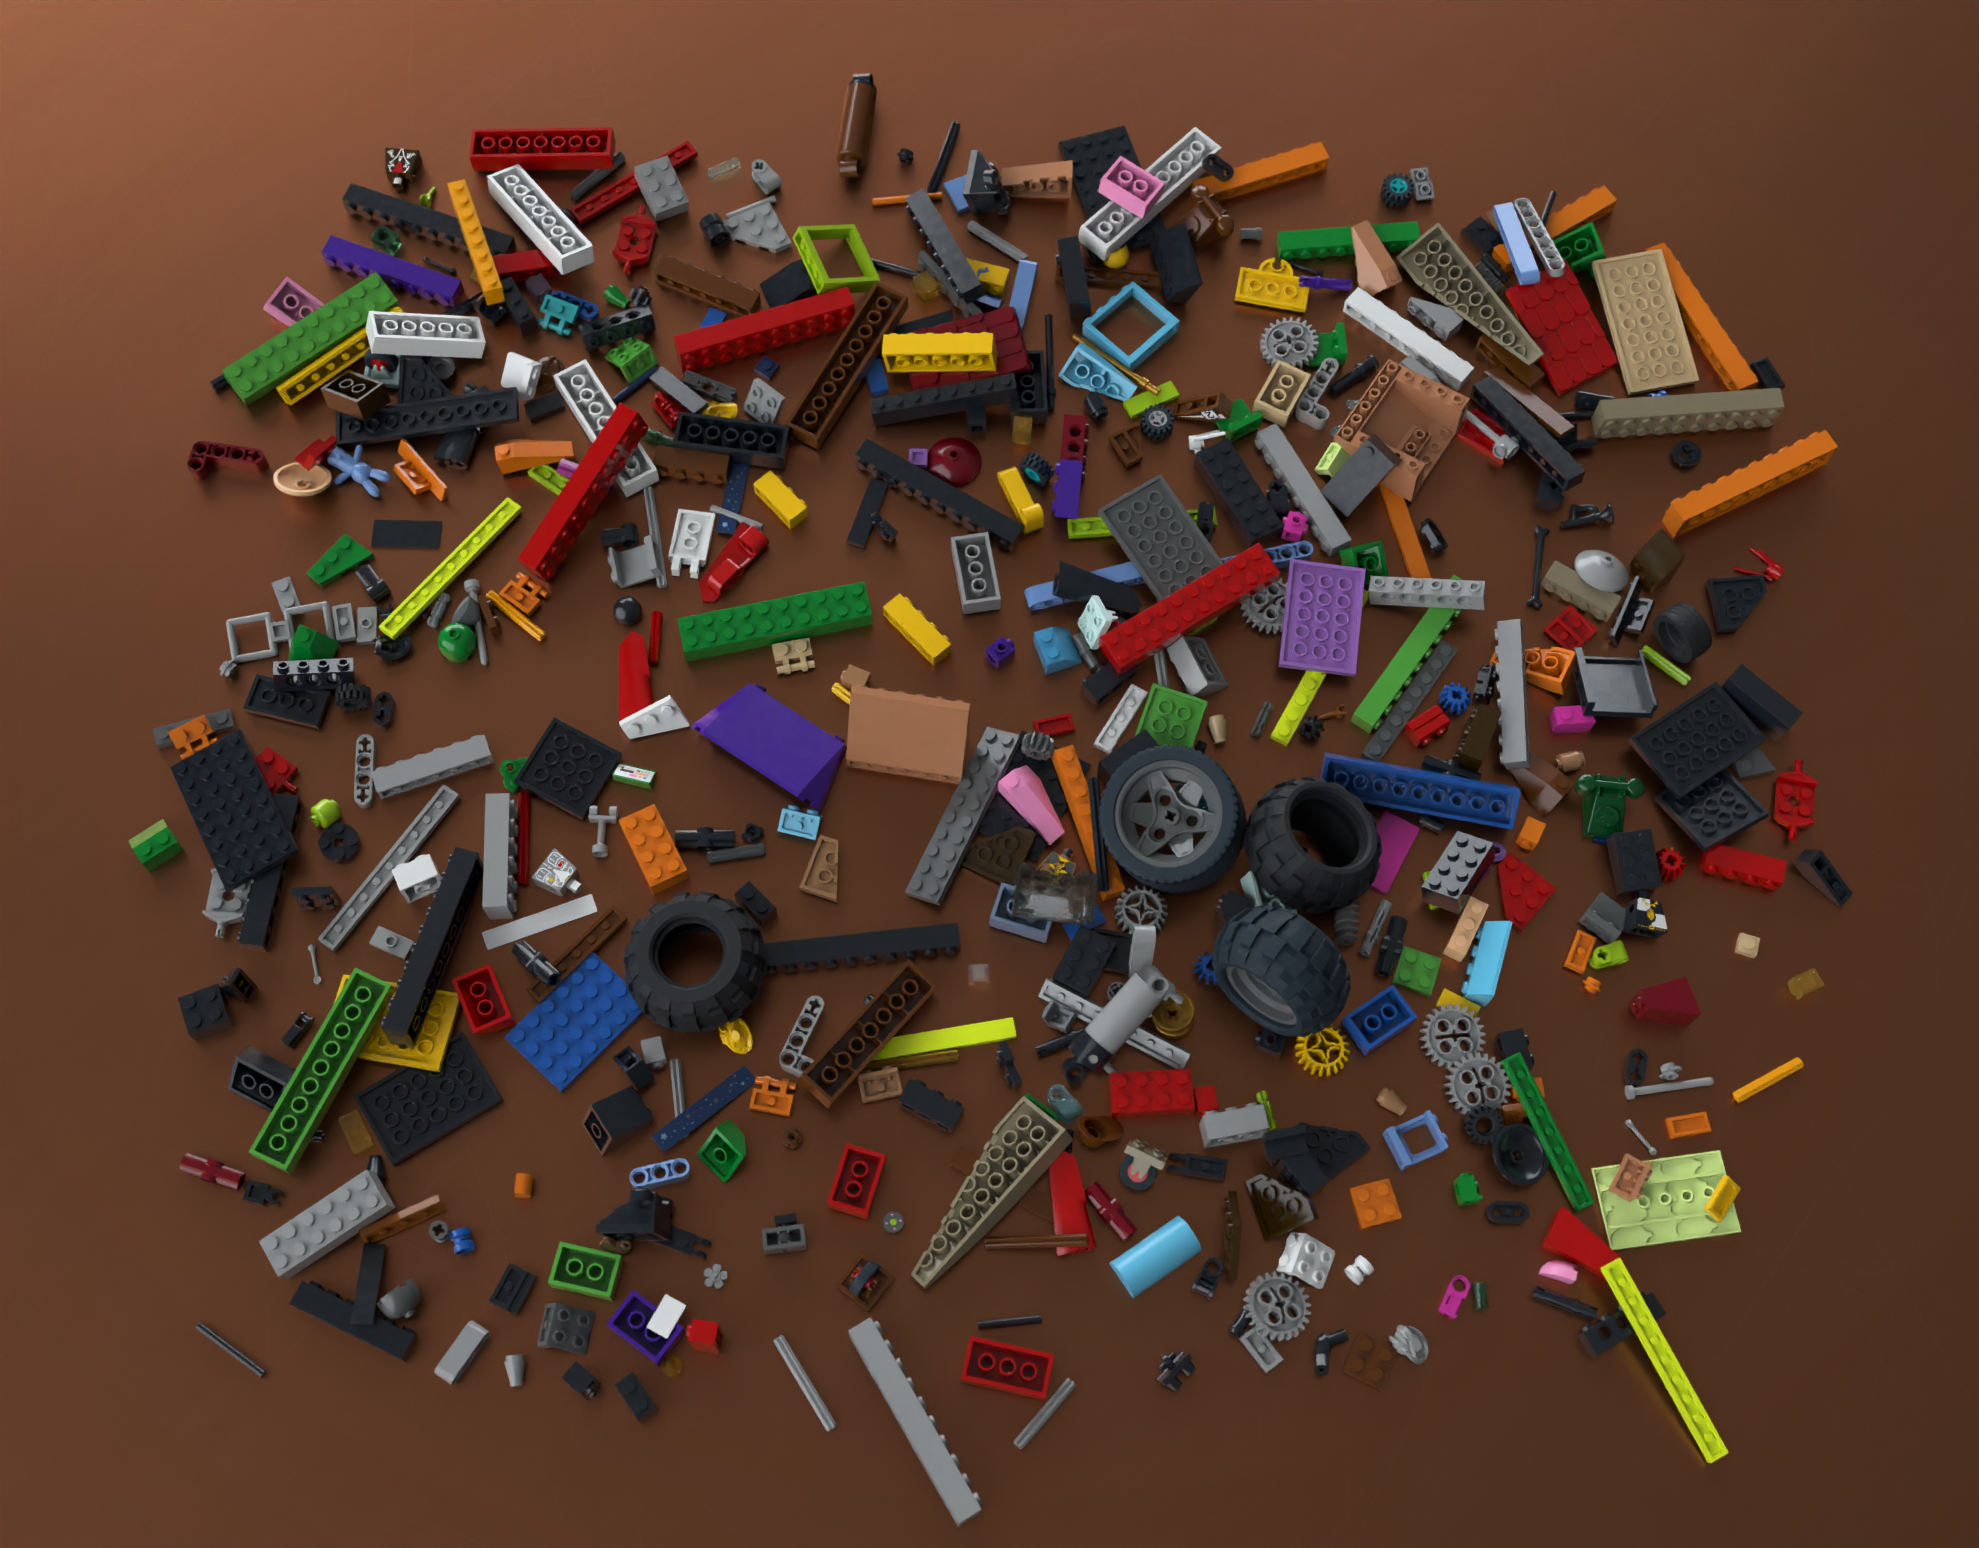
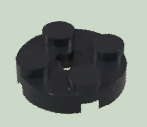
M337 822L322 833L318 840V845L323 856L330 862H347L353 859L359 852L360 838L353 827ZM343 839L344 845L342 847H335L336 841Z

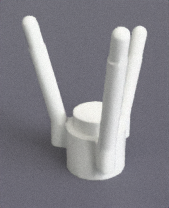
M1215 430L1189 436V448L1194 450L1196 454L1202 450L1201 447H1204V439L1226 435V432Z

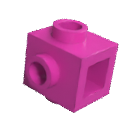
M1289 511L1288 517H1284L1282 521L1284 529L1281 538L1295 543L1299 542L1301 535H1306L1309 526L1306 523L1307 516L1300 512Z

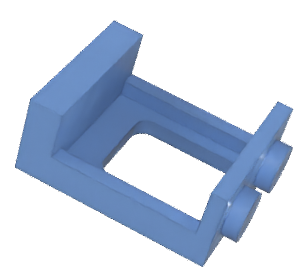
M1430 1110L1396 1127L1391 1126L1382 1133L1401 1171L1436 1156L1449 1147L1447 1136L1445 1133H1441L1438 1127L1439 1121ZM1421 1125H1426L1436 1145L1413 1155L1403 1138V1133Z

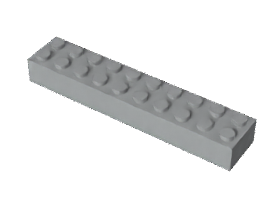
M870 1317L848 1330L851 1341L957 1526L959 1527L981 1513L980 1507L983 1504L977 1493L972 1494L969 1489L971 1487L969 1478L965 1473L961 1475L958 1469L960 1468L958 1459L954 1453L952 1455L949 1454L947 1440L943 1434L938 1435L936 1421L932 1415L927 1416L925 1402L921 1396L916 1397L914 1393L916 1387L910 1377L905 1378L903 1374L905 1373V1368L900 1359H894V1349L888 1339L884 1341L882 1338L884 1334L878 1321L873 1322Z

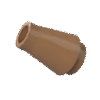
M1386 1087L1381 1090L1375 1099L1379 1102L1378 1105L1399 1116L1407 1108L1394 1091Z

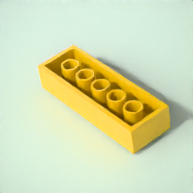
M993 333L883 334L882 356L888 372L996 371L997 348Z

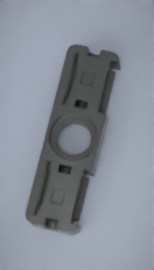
M686 370L684 378L682 377L680 380L690 389L697 391V394L712 400L717 399L725 403H733L737 397L736 388L690 370ZM712 385L714 388L711 391H705L704 387Z

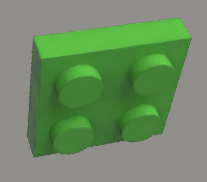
M1403 946L1391 984L1430 997L1442 958Z

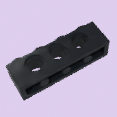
M648 304L578 325L587 351L656 329Z
M353 658L274 661L273 679L275 692L336 689L340 685H350V683L355 685Z
M1644 1292L1640 1293L1655 1321L1666 1315L1665 1310L1653 1292L1647 1295ZM1621 1305L1616 1308L1618 1312L1611 1316L1608 1312L1598 1318L1599 1324L1594 1326L1590 1323L1581 1329L1583 1333L1578 1338L1591 1359L1636 1333ZM1617 1318L1624 1321V1328H1620L1617 1325ZM1600 1329H1604L1607 1332V1339L1600 1336Z

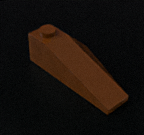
M1529 751L1530 768L1511 769L1509 772L1514 775L1520 790L1522 789L1527 796L1528 803L1545 818L1571 792L1575 783L1561 771Z

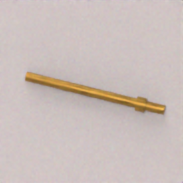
M1077 333L1072 336V340L1078 344L1082 342L1093 349L1117 370L1137 382L1138 386L1142 389H1147L1156 396L1160 394L1161 390L1151 384V381L1146 377L1142 378Z

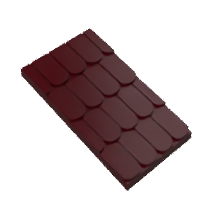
M1013 306L1003 307L955 322H947L928 329L924 328L911 332L915 334L988 332L993 333L997 348L996 371L908 372L913 391L1010 373L1018 374L1032 370L1017 312Z

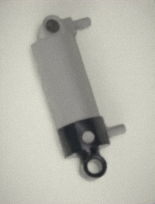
M1148 965L1140 973L1135 972L1089 1025L1068 1045L1074 1057L1068 1058L1063 1062L1062 1072L1070 1083H1080L1084 1079L1085 1071L1088 1068L1097 1074L1102 1069L1108 1073L1118 1072L1109 1062L1156 1007L1169 997L1178 1005L1183 1002V997L1174 991L1175 985L1165 978L1156 966ZM1072 1068H1078L1075 1073H1069Z

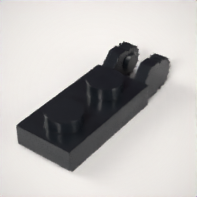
M1169 1153V1159L1185 1161L1184 1167L1170 1165L1167 1171L1186 1176L1225 1181L1227 1159L1190 1153Z
M670 1225L672 1241H651L685 1255H693L701 1259H706L707 1254L693 1249L695 1242L705 1247H710L712 1244L707 1239Z

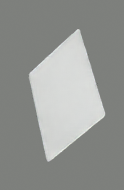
M665 1294L647 1328L667 1339L686 1305Z

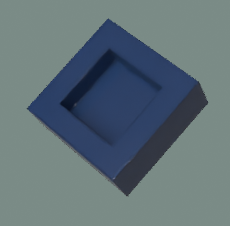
M764 355L754 368V371L770 381L779 370L780 365Z

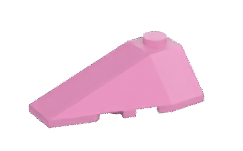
M1027 765L1012 770L998 782V791L1049 845L1065 834L1040 778Z

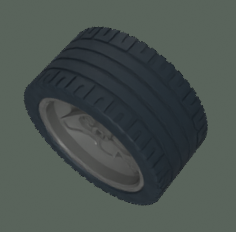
M1182 745L1154 746V748H1147L1143 752L1140 751L1137 755L1131 756L1128 761H1124L1123 765L1116 769L1115 774L1113 773L1110 781L1107 782V787L1103 791V798L1100 801L1101 806H1099L1101 835L1105 840L1104 843L1116 862L1140 883L1165 893L1175 894L1177 892L1180 894L1193 892V890L1197 891L1202 887L1205 888L1210 886L1209 884L1215 883L1218 878H1222L1224 873L1228 872L1231 869L1230 867L1235 864L1236 858L1239 857L1240 850L1244 846L1243 841L1247 830L1246 810L1241 799L1242 797L1224 769L1207 754L1205 755L1199 750L1196 751L1194 748H1187V746ZM1170 783L1185 785L1176 793ZM1150 793L1152 803H1141L1146 795ZM1202 796L1207 802L1209 811L1198 808ZM1164 798H1171V802L1169 805H1162V800ZM1197 818L1198 822L1195 826L1191 827L1188 825L1190 819ZM1137 824L1147 828L1141 838L1137 830ZM1165 831V837L1158 840L1156 838L1157 833ZM1206 832L1202 840L1194 847L1193 834ZM1169 844L1175 855L1160 854L1157 851Z

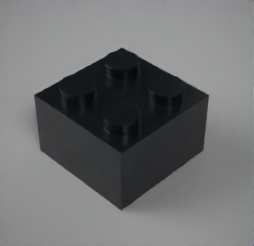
M218 983L178 998L188 1034L195 1041L235 1027L226 995Z

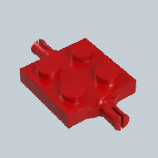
M267 746L256 757V760L273 796L285 789L295 795L299 788L290 782L299 769Z

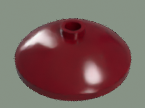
M949 437L935 443L927 454L928 472L954 487H962L971 483L981 470L982 460L979 450L973 443L963 438Z

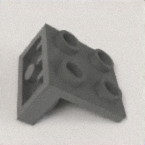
M1600 892L1578 922L1610 944L1618 938L1624 929L1626 909L1603 892Z
M557 1302L546 1304L537 1347H553L585 1354L594 1312Z

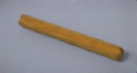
M948 1050L874 1060L863 1071H881V1068L885 1066L904 1069L956 1062L959 1060L958 1050Z

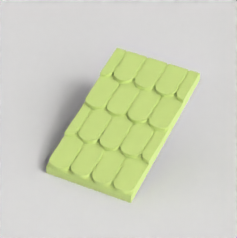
M1720 1150L1642 1161L1644 1163L1648 1161L1652 1163L1650 1167L1652 1174L1648 1181L1644 1180L1641 1186L1644 1190L1640 1198H1635L1632 1202H1628L1608 1191L1619 1165L1591 1168L1609 1245L1613 1251L1742 1232L1734 1201L1722 1222L1715 1221L1704 1210L1705 1205L1723 1175L1727 1176Z

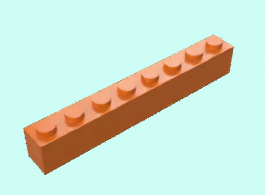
M1322 142L1311 143L1305 147L1295 148L1289 152L1278 153L1275 156L1262 158L1259 161L1233 168L1234 175L1226 182L1219 181L1213 175L1198 178L1192 182V188L1197 185H1204L1209 190L1208 196L1214 194L1217 202L1327 169L1330 157Z
M1605 185L1599 189L1595 188L1585 197H1579L1573 204L1564 206L1561 211L1553 212L1548 217L1545 229L1552 241L1613 211L1617 199ZM1523 230L1530 247L1531 241L1528 235L1526 234L1525 230ZM1505 244L1495 246L1491 257L1507 273L1513 269V265ZM1531 250V252H1532V254H1533V257L1536 256V255H1537L1536 250H1535V251Z
M1070 745L1054 750L1051 759L1097 884L1089 789L1074 746ZM1107 847L1109 890L1107 892H1100L1102 901L1119 897L1125 891L1115 859Z

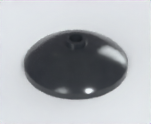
M1514 1123L1505 1126L1498 1132L1493 1142L1492 1151L1495 1165L1501 1175L1509 1182L1520 1186H1527L1538 1182L1547 1171L1549 1158L1534 1128L1526 1124Z

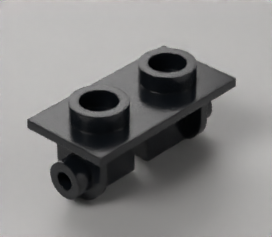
M1581 390L1576 392L1577 399L1574 407L1596 410L1600 400L1615 399V397H1611L1610 394H1593L1592 392Z
M1491 662L1490 667L1482 665L1479 668L1477 682H1483V684L1476 683L1473 692L1475 701L1485 699L1487 705H1489L1490 698L1494 696V682L1498 680L1493 662Z

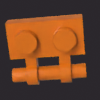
M519 572L516 575V579L519 582L515 583L510 580L500 591L499 595L530 617L541 604V600L537 597L541 595L546 599L550 592L545 590L543 585L532 581L530 576ZM528 586L532 591L528 592L524 588Z
M205 714L168 732L176 749L183 746L186 748L187 752L180 754L182 760L218 741L217 737L210 740L207 736L214 732ZM201 738L203 744L194 748L191 743Z
M768 1075L764 1077L756 1076L755 1083L761 1084L762 1089L753 1088L749 1109L790 1117L794 1095L787 1094V1090L796 1091L797 1083L790 1082L789 1079L785 1078L783 1080L773 1079ZM769 1087L780 1088V1093L768 1091Z

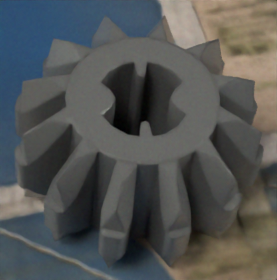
M1028 732L1021 743L1022 752L1027 757L1033 758V760H1048L1055 749L1054 740L1049 735H1044L1043 732Z

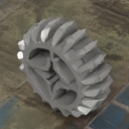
M1136 885L1134 891L1128 888L1127 893H1121V898L1117 899L1116 903L1118 905L1115 906L1114 910L1117 912L1115 913V918L1119 919L1117 921L1118 926L1123 925V932L1128 929L1129 934H1133L1134 926L1155 925L1157 931H1161V925L1166 924L1165 918L1168 917V913L1165 912L1168 906L1163 905L1165 903L1164 898L1159 899L1160 892L1153 894V887L1147 891L1145 885L1142 887V890H1139V887ZM1140 899L1139 903L1127 906L1131 901ZM1146 900L1151 902L1154 907L1148 906ZM1142 905V910L1144 914H1142V917L1140 919L1139 909ZM1126 914L1135 918L1136 923L1132 922ZM1156 918L1153 922L1143 925L1144 920Z

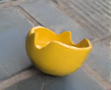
M1124 245L1122 249L1118 248L1116 252L1111 253L1103 261L1104 264L1113 269L1123 267L1129 260L1127 246Z

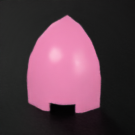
M1553 1260L1544 1264L1538 1274L1571 1285L1577 1278V1271H1575L1577 1265L1567 1261Z

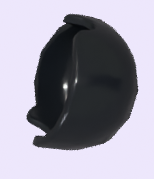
M630 596L618 599L613 606V617L620 624H634L642 615L641 604Z

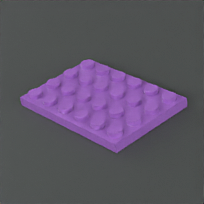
M1290 559L1278 667L1355 677L1366 569Z

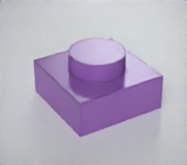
M909 448V462L921 469H927V449Z

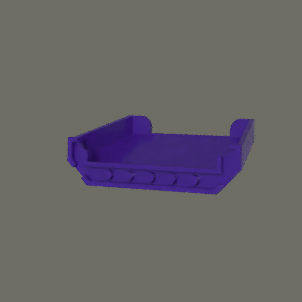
M749 683L691 726L805 803L808 800L811 801L810 806L820 813L823 811L847 751V746L843 744L845 742L844 739L836 734L832 737L765 693L767 689L758 683L756 686Z

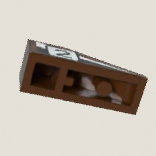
M1221 391L1178 400L1175 404L1173 417L1213 422L1230 418L1233 402Z

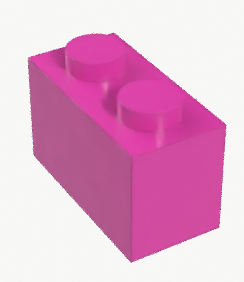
M1581 705L1554 707L1549 715L1552 734L1590 731L1595 724V716H1583Z

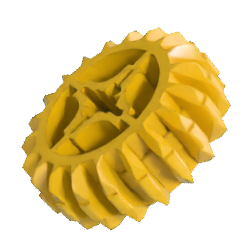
M1334 1024L1330 1028L1326 1027L1319 1033H1311L1309 1036L1297 1037L1296 1039L1298 1044L1295 1045V1049L1299 1051L1296 1052L1295 1056L1302 1057L1298 1063L1306 1064L1303 1068L1304 1070L1311 1068V1075L1315 1071H1318L1319 1077H1322L1323 1072H1325L1327 1077L1331 1075V1071L1337 1074L1338 1068L1343 1069V1063H1347L1349 1060L1346 1056L1350 1054V1050L1346 1048L1350 1044L1349 1042H1343L1346 1039V1035H1339L1341 1029L1333 1030ZM1316 1036V1045L1307 1049V1041ZM1325 1037L1330 1038L1333 1042H1328ZM1320 1046L1322 1049H1326L1325 1053H1323V1050H1319ZM1338 1050L1337 1059L1329 1063V1054ZM1311 1057L1318 1058L1320 1060V1063L1316 1062Z

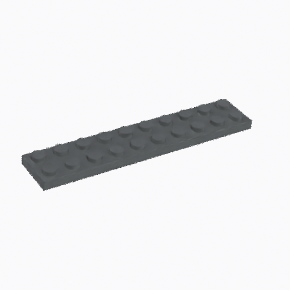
M990 727L986 728L962 776V781L959 782L905 890L907 896L941 905L997 792L998 782L1004 777L1022 741V737L1019 734Z

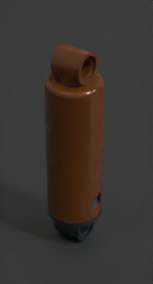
M872 73L853 74L852 81L846 87L836 159L839 163V172L842 178L860 177L861 168L867 163L877 98V88L874 85Z

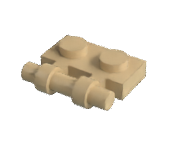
M809 638L772 644L775 665L783 663V666L776 667L777 674L785 673V675H788L794 671L802 670L804 672L810 668H815L814 660L806 661L808 658H813ZM800 660V663L789 664V662Z

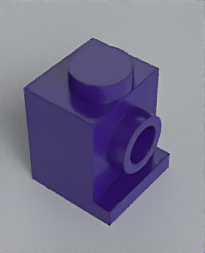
M1000 637L990 647L985 649V657L999 669L1014 656L1015 645L1009 638L1005 640L1003 637Z

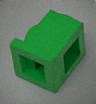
M1470 1172L1459 1174V1177L1453 1181L1458 1206L1479 1203L1483 1197L1478 1195L1479 1184L1478 1181L1474 1180V1175H1471Z

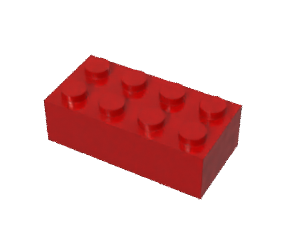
M1191 1069L1109 1073L1108 1085L1111 1118L1193 1115L1195 1103Z
M970 1336L961 1382L1045 1401L1054 1354Z

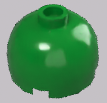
M452 623L445 626L439 633V650L449 661H465L472 653L476 652L477 638L472 629L467 625Z

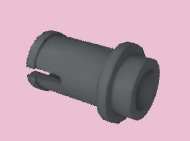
M1259 226L1257 228H1241V239H1257V241L1262 239V228H1259Z

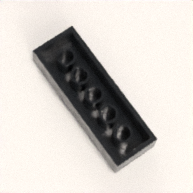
M679 412L673 447L730 455V460L734 463L784 469L790 442V428L786 425Z
M1229 438L1197 452L1194 461L1196 468L1246 548L1249 549L1257 543H1260L1262 546L1281 537L1284 525Z

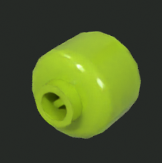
M322 799L311 808L312 816L310 819L315 826L320 825L327 828L340 818L341 808L333 799Z

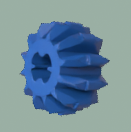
M1453 682L1449 686L1445 685L1442 689L1443 691L1439 693V698H1441L1439 704L1444 705L1443 711L1450 710V715L1453 711L1457 715L1461 711L1466 712L1472 702L1470 699L1472 695L1467 692L1468 687L1462 688L1461 682L1457 686Z
M1206 951L1204 957L1199 955L1198 961L1194 963V967L1197 968L1194 974L1200 975L1199 981L1205 979L1206 985H1209L1210 981L1217 985L1214 971H1210V968L1209 970L1207 969L1208 966L1213 967V953L1210 956Z

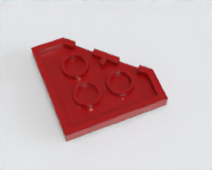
M1509 851L1496 867L1499 876V890L1501 902H1503L1504 921L1513 922L1512 927L1521 933L1557 888Z

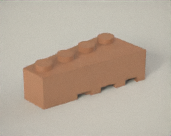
M1073 160L1002 168L1001 183L1004 189L1008 191V197L1071 199Z

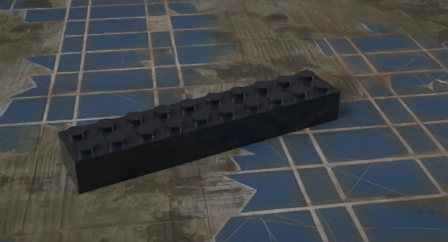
M455 847L454 852L449 855L448 867L441 875L439 889L437 888L434 892V901L432 906H429L427 909L425 923L419 928V938L412 945L410 960H407L404 965L403 977L397 982L396 994L390 999L389 1011L381 1022L382 1030L392 1044L414 1049L483 877L484 866L478 852Z

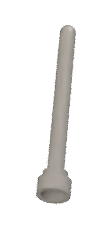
M466 580L464 582L465 591L479 604L477 599L480 590L479 580ZM480 617L475 625L481 664L487 665L488 655L482 618Z

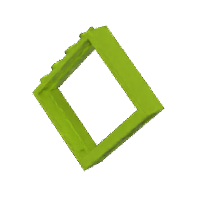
M855 224L798 227L793 240L818 295L848 287L850 293L870 292L875 282H880V277ZM846 239L864 277L829 279L812 240Z

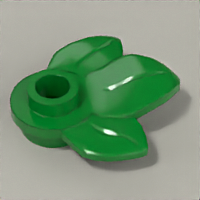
M528 758L506 759L500 764V773L504 776L503 784L512 793L518 788V785L514 784V780ZM511 765L513 770H507L506 766Z

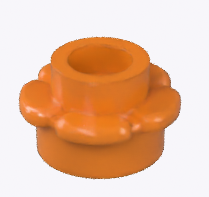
M1589 976L1586 981L1583 980L1584 988L1593 994L1596 991L1601 992L1600 988L1603 985L1601 982Z

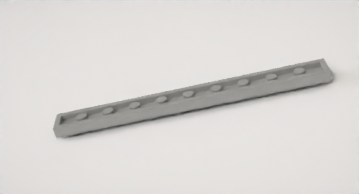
M444 784L319 936V942L336 952L395 879L391 870L401 863H407L458 801L460 798L458 793Z

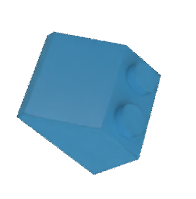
M1049 627L1034 632L1033 643L1046 675L1082 663L1075 643L1071 639L1072 636L1069 629Z

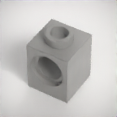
M661 1036L640 1041L645 1063L649 1069L658 1070L668 1064Z

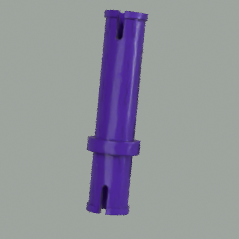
M1301 275L1298 281L1302 282L1299 283V287L1314 288V290L1323 288L1350 291L1352 289V284H1349L1352 283L1351 279L1322 278L1320 275L1315 277Z

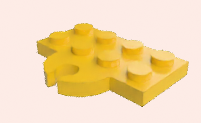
M1275 258L1265 260L1258 270L1246 267L1240 268L1235 301L1305 313L1310 287H1299V283L1302 282H1298L1299 277L1293 276V269L1288 262L1282 259L1280 262L1281 269L1278 270L1272 267L1275 264Z

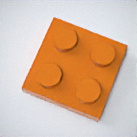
M1389 1178L1349 1189L1361 1230L1402 1218Z

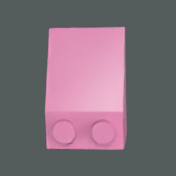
M286 276L265 303L263 310L290 327L325 304Z

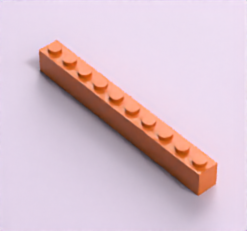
M1665 242L1646 249L1645 252L1662 249L1682 321L1728 390H1754L1759 382L1757 376L1751 371L1747 361L1742 358L1736 345L1730 340L1728 333L1723 330L1717 317L1711 312L1709 305L1704 302L1699 290L1692 284L1690 277L1683 271L1681 264L1675 259L1671 249L1667 247Z

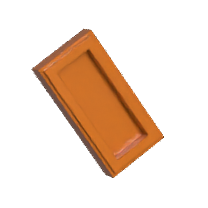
M1706 1111L1665 1119L1670 1139L1706 1134L1712 1131Z

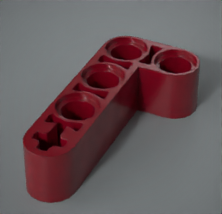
M198 441L192 447L187 467L193 478L204 480L208 477L211 466L263 472L268 468V461L260 449Z

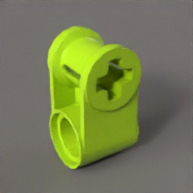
M1618 940L1596 948L1591 953L1588 964L1597 970L1625 963L1630 958L1623 941Z

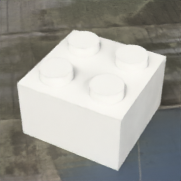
M430 854L420 855L415 860L409 863H401L391 870L399 890L407 903L434 893L441 884L440 873Z

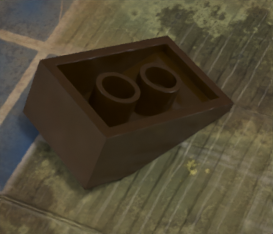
M1661 528L1638 551L1629 565L1632 571L1641 577L1645 587L1649 588L1653 593L1671 581L1686 556Z

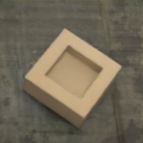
M1740 933L1735 953L1755 958L1760 938Z

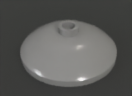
M1595 549L1585 550L1579 553L1575 559L1574 565L1578 575L1594 588L1607 592H1616L1625 588L1629 581V575L1624 564L1608 552Z

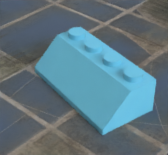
M1485 921L1481 927H1478L1475 938L1478 939L1477 944L1473 945L1470 954L1473 960L1466 969V974L1469 975L1468 980L1464 981L1461 993H1464L1463 998L1486 1007L1494 997L1513 922Z

